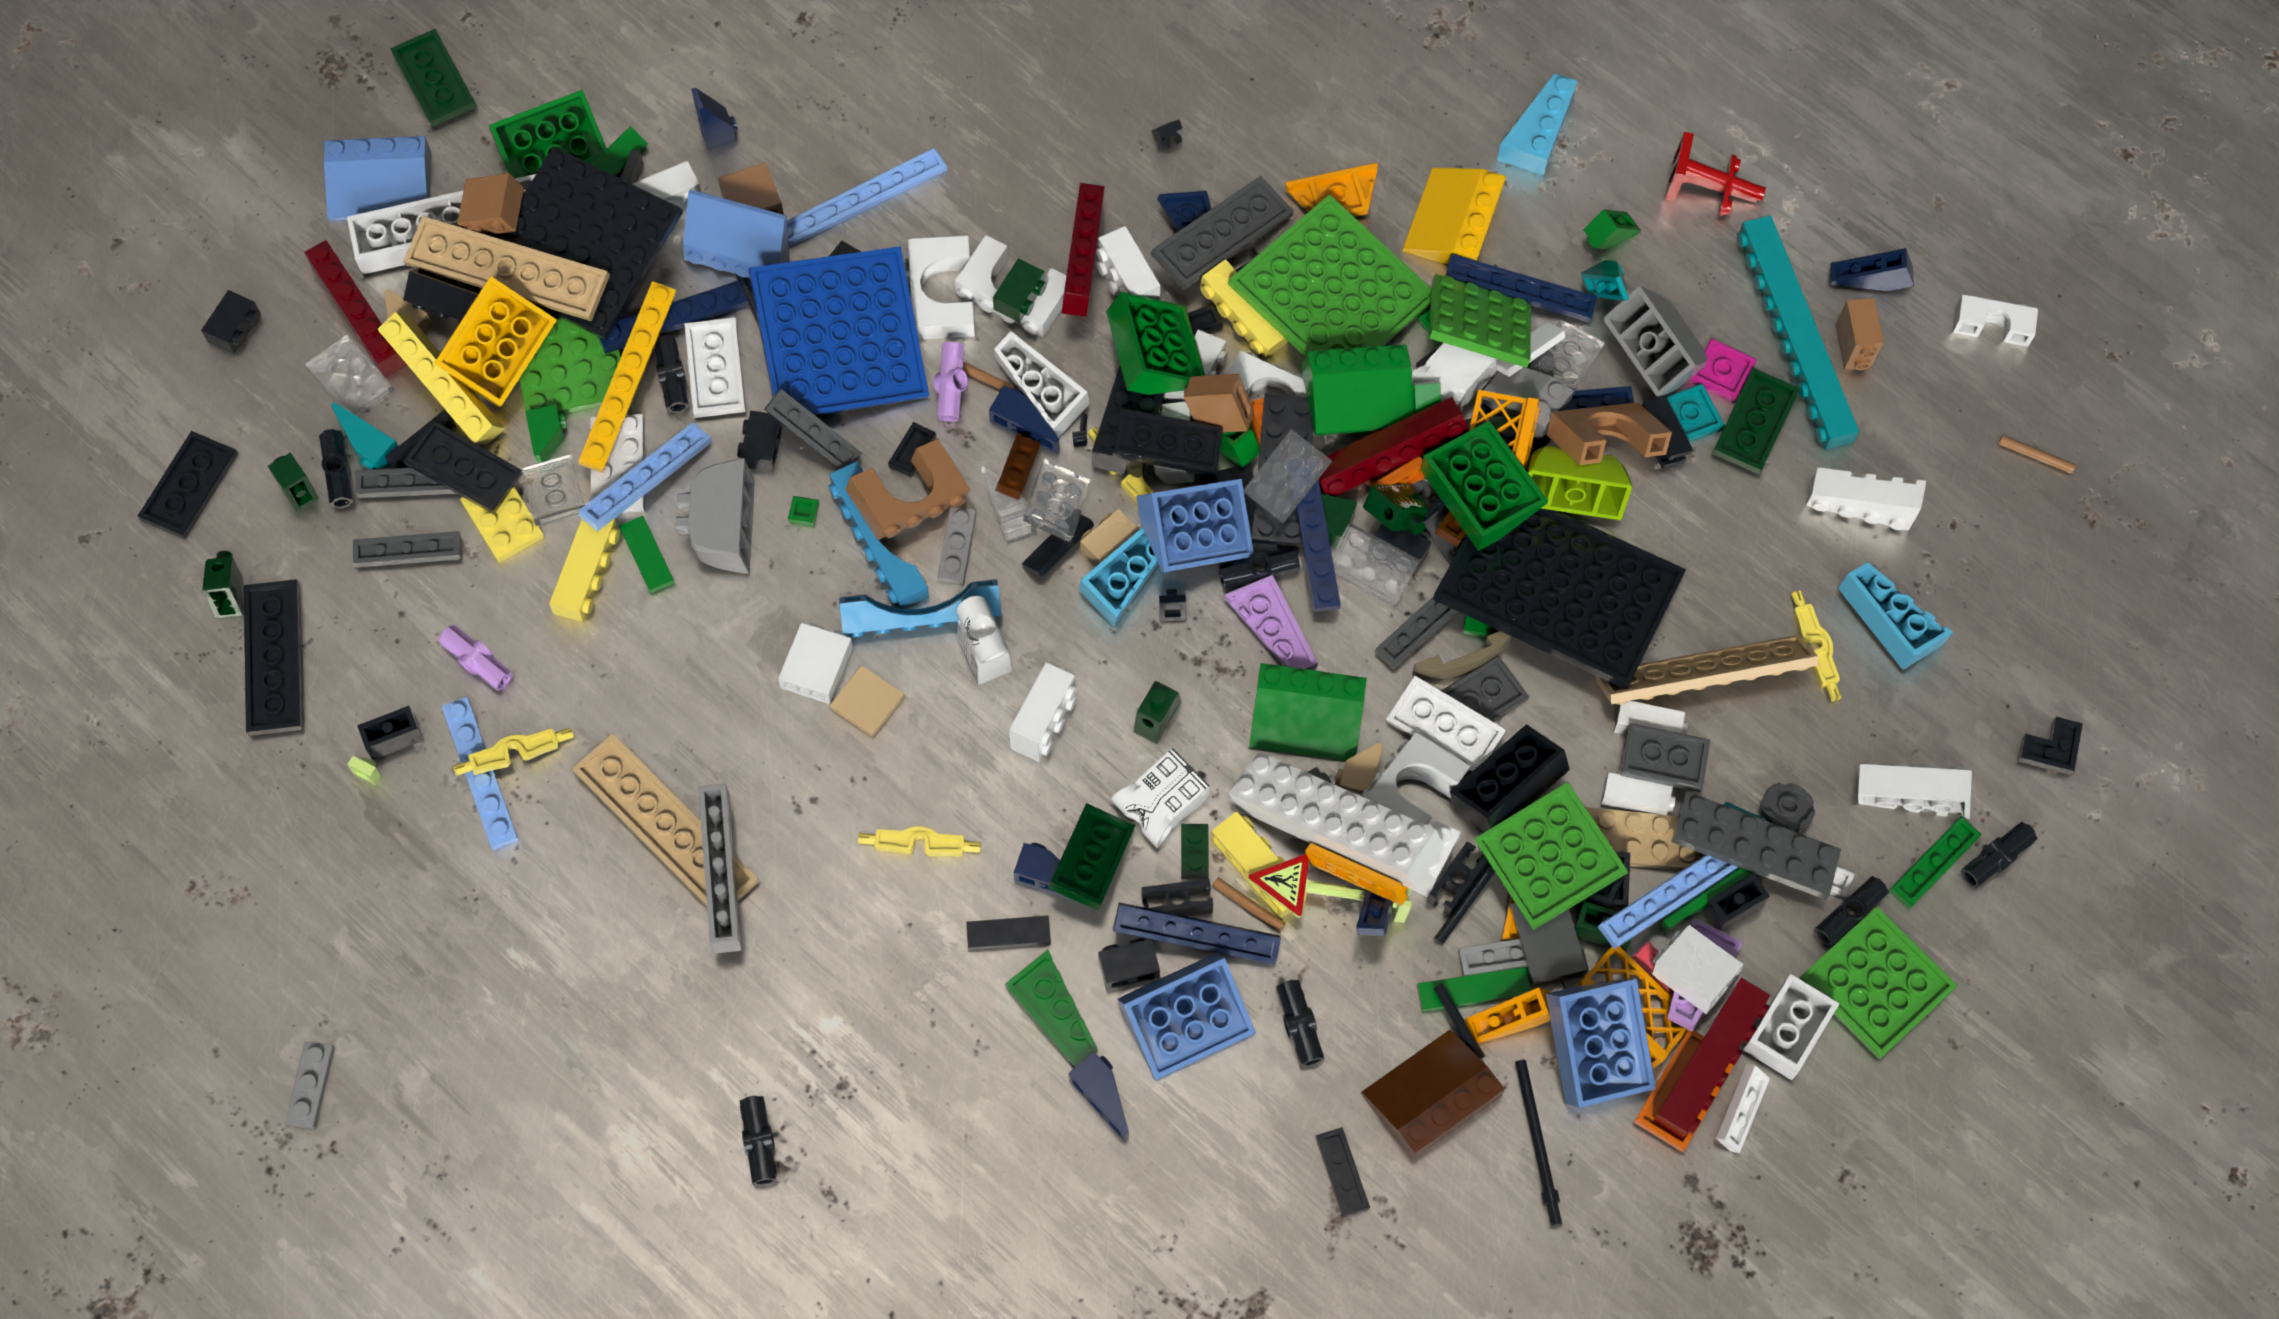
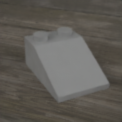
M1525 367L1510 377L1498 371L1484 389V391L1510 396L1539 399L1541 407L1534 437L1539 441L1547 434L1551 413L1565 411L1570 405L1574 390L1554 377ZM1483 397L1482 403L1492 410L1499 407L1494 399ZM1498 400L1501 405L1504 404L1505 402H1507V401ZM1512 403L1504 408L1508 416L1520 415L1523 404ZM1502 411L1498 412L1501 416H1505Z

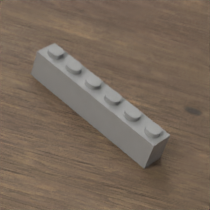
M726 784L700 786L698 790L710 945L714 954L742 951L730 795Z

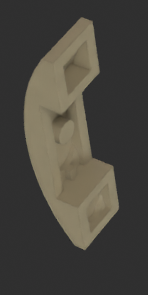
M1501 631L1489 635L1484 645L1485 648L1444 664L1439 655L1414 664L1412 675L1422 680H1446L1467 675L1494 657L1499 656L1510 643L1512 636Z

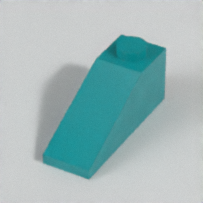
M1604 260L1580 273L1588 294L1620 301L1629 299L1626 283L1623 278L1624 271L1617 261Z
M333 402L331 407L360 460L359 464L366 470L387 469L389 465L385 457L398 447L396 441Z

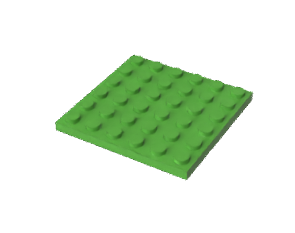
M1330 194L1231 277L1227 284L1304 357L1310 351L1385 346L1431 305L1432 288Z

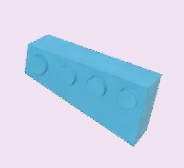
M1554 73L1500 144L1497 160L1544 176L1574 98L1578 81Z
M1143 527L1080 581L1079 591L1113 627L1118 623L1158 565Z
M1867 562L1848 573L1838 589L1902 670L1941 648L1954 632L1948 627L1943 628L1934 621L1935 617L1928 611L1926 613L1913 603L1914 599L1908 594H1901L1894 588L1895 584Z

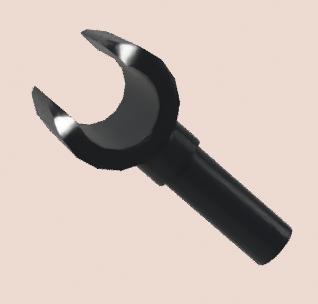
M1086 413L1081 415L1080 431L1072 432L1074 447L1087 445L1086 425L1088 415Z

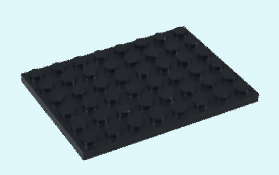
M1539 509L1504 537L1479 551L1466 535L1436 589L1432 600L1623 689H1628L1686 569L1560 511Z

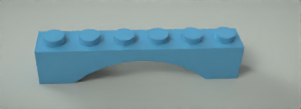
M856 461L830 473L831 484L828 485V488L834 499L839 498L842 504L839 507L845 520L850 519L854 525L851 527V530L856 540H862L865 545L862 549L868 562L873 561L877 568L874 571L879 582H885L888 590H886V594L891 604H897L899 608L907 609L929 598L928 587L915 565L893 555L876 539L845 490L850 477L863 472L860 464Z
M993 579L971 582L951 599L938 605L921 609L891 607L874 600L866 594L839 597L843 634H849L850 637H859L869 631L885 634L891 632V629L894 628L910 631L917 629L920 625H928L930 628L941 627L946 622H954L958 625L957 608L963 600L972 596L984 597L996 620L997 616H1002L998 581Z

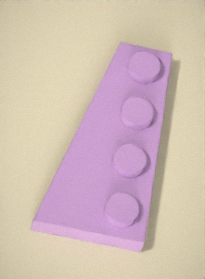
M1273 575L1225 594L1224 599L1283 666L1308 670L1317 668L1318 663Z
M1693 917L1691 927L1734 958L1737 956L1743 942ZM1674 991L1667 1019L1693 1032L1704 1012Z

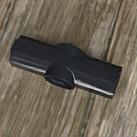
M668 335L659 336L655 345L658 362L656 369L660 387L663 388L667 412L681 413L689 408L684 384L686 383L682 361L679 359L677 342L675 337Z
M324 430L319 435L323 458L321 466L325 472L329 504L331 507L339 509L349 507L354 501L350 482L351 471L347 463L343 433L341 430ZM341 466L338 470L332 471L335 467Z
M1294 547L1269 554L1256 552L1248 559L1218 566L1219 578L1224 589L1254 583L1271 575L1276 577L1300 571L1299 557ZM1262 566L1265 570L1257 571L1253 567Z
M2021 821L2003 837H1997L1981 851L1977 858L1973 859L1961 870L1964 880L1970 886L1977 889L1994 874L2004 871L2018 858L2020 853L2024 852L2038 839L2035 830L2029 824Z
M1871 876L1851 896L1845 898L1843 903L1814 929L1817 938L1823 944L1832 947L1889 894L1886 885L1879 878ZM1846 907L1855 909L1857 916L1850 915Z
M1299 980L1283 982L1276 986V991L1284 1013L1283 1021L1288 1037L1293 1040L1301 1067L1317 1064L1324 1060V1055L1317 1037V1025L1312 1009L1307 1006Z
M763 1096L746 1097L739 1101L744 1130H742L745 1154L746 1156L748 1155L752 1184H771L777 1181V1174L773 1157V1150H775L771 1126L768 1125L765 1100Z

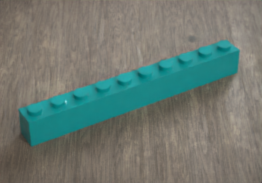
M1772 216L1745 221L1742 223L1739 233H1737V241L1739 246L1743 247L1748 268H1751L1754 273V283L1756 288L1762 293L1764 309L1769 311L1772 318L1771 325L1773 331L1779 335L1780 348L1782 353L1787 355L1790 373L1792 376H1795L1798 383L1797 387L1800 388L1799 395L1806 402L1808 418L1813 420L1816 427V438L1819 442H1822L1825 450L1853 444L1860 431Z

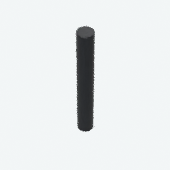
M1443 983L1433 988L1464 1043L1480 1059L1485 1057Z

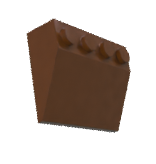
M1450 1029L1367 1087L1361 1094L1411 1161H1413L1501 1098L1505 1088L1489 1067Z

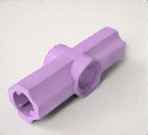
M949 341L943 343L941 371L934 376L933 380L935 390L939 393L937 419L941 421H959L961 391H964L968 385L967 375L963 371L964 344Z
M456 625L448 626L441 633V637L438 640L439 643L458 658L459 663L472 675L477 674L496 691L504 689L510 683L513 676L512 672L494 658L492 652L478 640L474 641Z

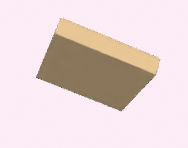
M861 666L829 706L832 711L873 738L905 698V694L864 666Z

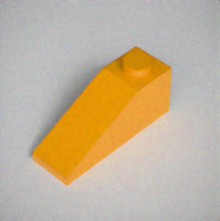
M1538 987L1465 1018L1467 1026L1477 1043L1481 1044L1549 1022L1551 1020L1546 993H1550V991Z

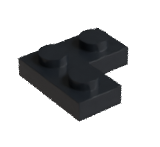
M2056 716L2053 720L2050 740L2025 734L2022 738L2018 762L2072 775L2075 772L2083 723Z

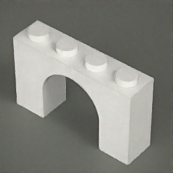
M968 235L908 239V249H904V264H909V271L905 272L908 286L911 289L910 298L918 340L975 336L973 302L939 303L928 298L922 290L925 282L937 273L962 271L970 259Z
M985 235L955 280L956 294L964 301H972L978 304L986 312H994L1000 315L1008 323H1015L1023 327L1026 332L1032 335L1037 334L1044 337L1062 309L1066 275L1053 268L1049 270L1045 276L1047 286L1042 296L1036 297L1032 312L1029 316L1025 315L1019 323L993 309V296L997 291L993 282L1008 260V246Z
M1240 350L1227 373L1240 375L1248 397L1262 389H1275L1286 395L1307 397L1303 376L1291 374L1284 371L1277 364H1269L1260 360L1253 353H1245Z
M1628 701L1625 704H1619L1613 733L1627 735L1629 725L1632 723L1686 734L1688 722H1684L1685 712ZM1608 772L1600 806L1621 811L1667 815L1668 811L1673 812L1676 796L1671 795L1672 786Z
M1415 732L1410 740L1406 738L1403 740L1397 750L1399 753L1397 757L1392 755L1384 767L1386 771L1384 773L1379 772L1371 784L1373 788L1371 790L1366 788L1361 796L1429 826L1433 816L1407 801L1400 794L1396 783L1405 779L1419 780L1451 799L1450 791L1466 777L1471 766Z

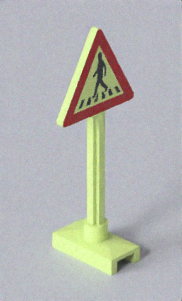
M1306 854L1248 876V880L1298 918L1302 916L1305 893L1363 901L1366 892L1363 888L1308 880L1309 858ZM1410 888L1405 892L1407 899L1402 906L1396 903L1393 904L1395 922L1405 923L1412 905V901H1409L1412 891Z

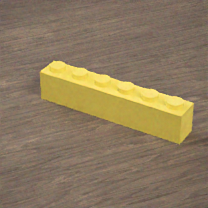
M395 312L378 328V331L472 442L487 446L505 429L475 392L434 364L441 352L409 315Z

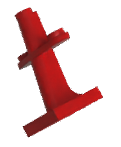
M1684 131L1672 162L1675 163L1670 172L1668 180L1670 186L1665 199L1675 201L1682 183H1693L1723 193L1718 211L1720 216L1730 214L1733 201L1729 200V195L1754 203L1757 200H1763L1766 187L1734 176V173L1737 174L1741 159H1738L1736 155L1731 154L1726 172L1689 159L1694 134Z

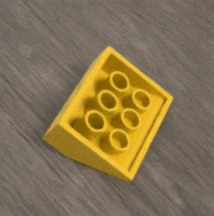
M1432 168L1402 251L1448 265L1451 254L1478 261L1503 192L1506 176L1485 169Z
M490 276L434 364L496 407L502 406L557 320Z

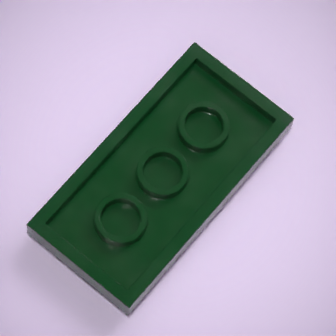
M436 29L390 48L431 127L477 108L475 100Z
M1753 368L1712 454L1760 475L1800 388Z
M1086 803L1048 889L1099 911L1136 825Z

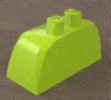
M1547 445L1534 451L1527 469L1528 474L1548 500V503L1541 509L1622 520L1633 487L1626 468L1613 455L1603 454L1601 463L1578 465L1560 447Z

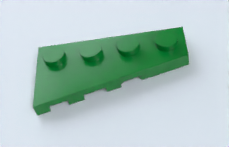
M1046 950L1005 983V987L1074 1067H1077L1093 1052H1098V1048L1083 1018L1080 1016L1075 1002L1052 960L1049 950Z

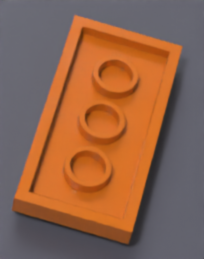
M1695 1030L1693 1032L1687 1031L1655 1085L1656 1089L1651 1092L1634 1121L1635 1124L1681 1152L1685 1151L1693 1135L1688 1132L1682 1140L1653 1120L1704 1038L1703 1035ZM1729 1063L1725 1072L1730 1074L1734 1065ZM1716 1086L1711 1095L1716 1098L1720 1088ZM1702 1109L1697 1118L1702 1122L1707 1112Z

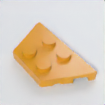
M1378 163L1285 182V190L1307 212L1312 210L1330 194L1354 217L1366 215L1370 207Z

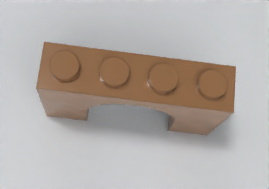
M1636 402L1552 412L1546 435L1578 465L1601 463L1607 441L1602 435L1620 438L1628 442L1644 457L1666 455L1672 432L1641 404Z
M939 439L916 448L911 462L927 486L928 496L923 500L905 502L895 498L887 491L873 468L850 477L845 490L877 540L884 537L892 538L901 529L906 527L914 528L928 517L936 518L944 510L950 507L953 509L958 508L966 502L970 488Z

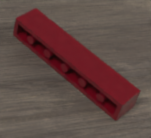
M1080 183L1061 314L1087 317L1105 186Z
M325 240L305 251L304 253L311 268L384 379L406 367L405 361L378 331L382 323L328 241Z
M1450 397L1315 461L1319 483L1325 495L1335 497L1469 432V429L1453 397Z
M1740 978L1653 1120L1655 1123L1682 1140L1688 1132L1692 1135L1694 1134L1701 1122L1697 1118L1700 1111L1703 1109L1707 1112L1715 1099L1711 1095L1714 1088L1717 1086L1721 1089L1729 1076L1725 1072L1729 1063L1735 1065L1743 1051L1738 1049L1743 1040L1747 1043L1750 1041L1756 1031V1028L1752 1026L1757 1018L1762 1020L1769 1010L1770 1006L1766 1002L1770 994L1744 978Z

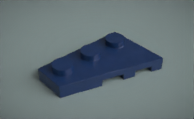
M1207 191L1159 194L1157 198L1177 231H1180L1211 210Z

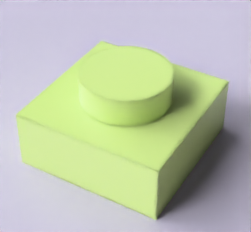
M352 756L347 764L354 775L375 786L382 777L377 770V764L366 757H363L361 760Z

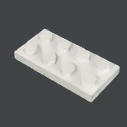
M736 318L684 323L694 418L746 412Z
M643 414L626 416L604 472L601 473L591 469V500L644 460ZM591 417V429L596 417ZM644 496L622 513L645 512Z
M1414 676L1386 719L1387 723L1412 737L1417 732L1470 765V773L1494 753L1506 734V729L1417 676Z

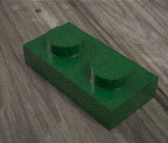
M1181 824V879H1208V824Z

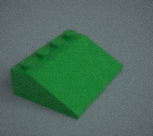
M583 90L489 125V130L507 172L515 179L536 174L553 146L589 164L607 149Z
M1121 292L1106 310L1128 391L1147 395L1184 391L1188 386L1190 377L1205 376L1186 306Z
M1407 344L1307 352L1301 364V370L1315 436L1383 430L1414 415L1412 367Z
M1490 421L1424 455L1420 471L1478 551L1504 537L1548 503L1547 498Z
M1260 663L1249 749L1346 762V760L1357 754L1367 678Z

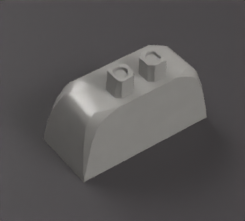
M1639 286L1628 296V300L1622 301L1604 317V322L1655 395L1662 396L1677 390L1706 366L1707 355L1676 309L1662 296Z
M744 458L714 464L698 472L691 484L690 492L677 494V507L679 511H689V516H677L675 528L679 534H689L691 546L703 563L723 570L749 574L755 482Z

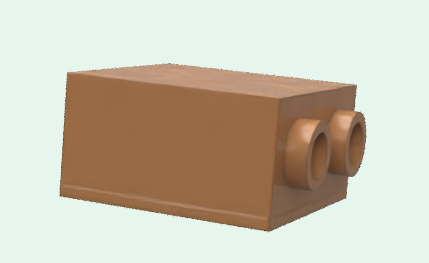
M765 162L718 178L720 191L724 199L784 215L782 202Z
M510 173L466 179L457 224L464 229L485 235L516 231L524 187Z
M1875 298L1847 300L1835 324L1844 369L1855 368L1856 370H1865L1873 366L1884 344Z
M1239 374L1190 377L1188 386L1184 390V400L1194 422L1223 427V432L1248 431L1254 409Z

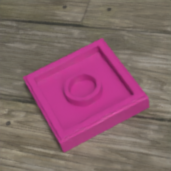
M1711 338L1704 350L1707 355L1706 366L1694 375L1689 382L1695 385L1703 383L1706 390L1735 403L1757 359Z

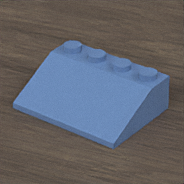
M426 137L325 140L324 176L328 221L347 220L348 216L430 198L431 150Z
M690 189L688 192L683 238L684 258L693 264L705 265L718 271L736 273L740 277L750 278L748 270L751 267L790 262L787 216Z
M1242 479L1136 496L1141 525L1162 573L1249 558L1254 554Z
M1218 953L1212 954L1117 998L1126 1022L1155 1080L1256 1033L1225 958Z
M1632 978L1577 986L1546 993L1566 1104L1581 1108L1656 1089L1637 979Z

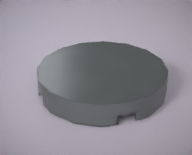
M1781 783L1772 785L1761 799L1760 810L1763 818L1770 823L1797 833L1808 828L1815 816L1812 797L1805 789L1796 784L1780 785Z

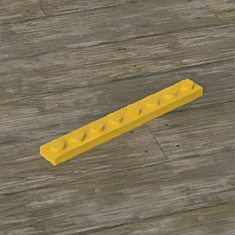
M652 281L578 464L601 473L604 472L675 298V289Z

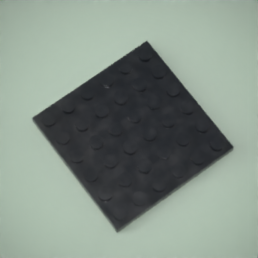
M553 146L522 196L516 231L500 233L497 238L608 271L610 277L592 321L534 304L607 341L681 217L683 210L658 196Z

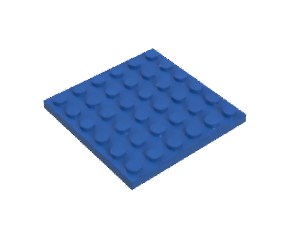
M901 246L749 268L748 271L772 397H774L779 389H782L814 415L929 397Z

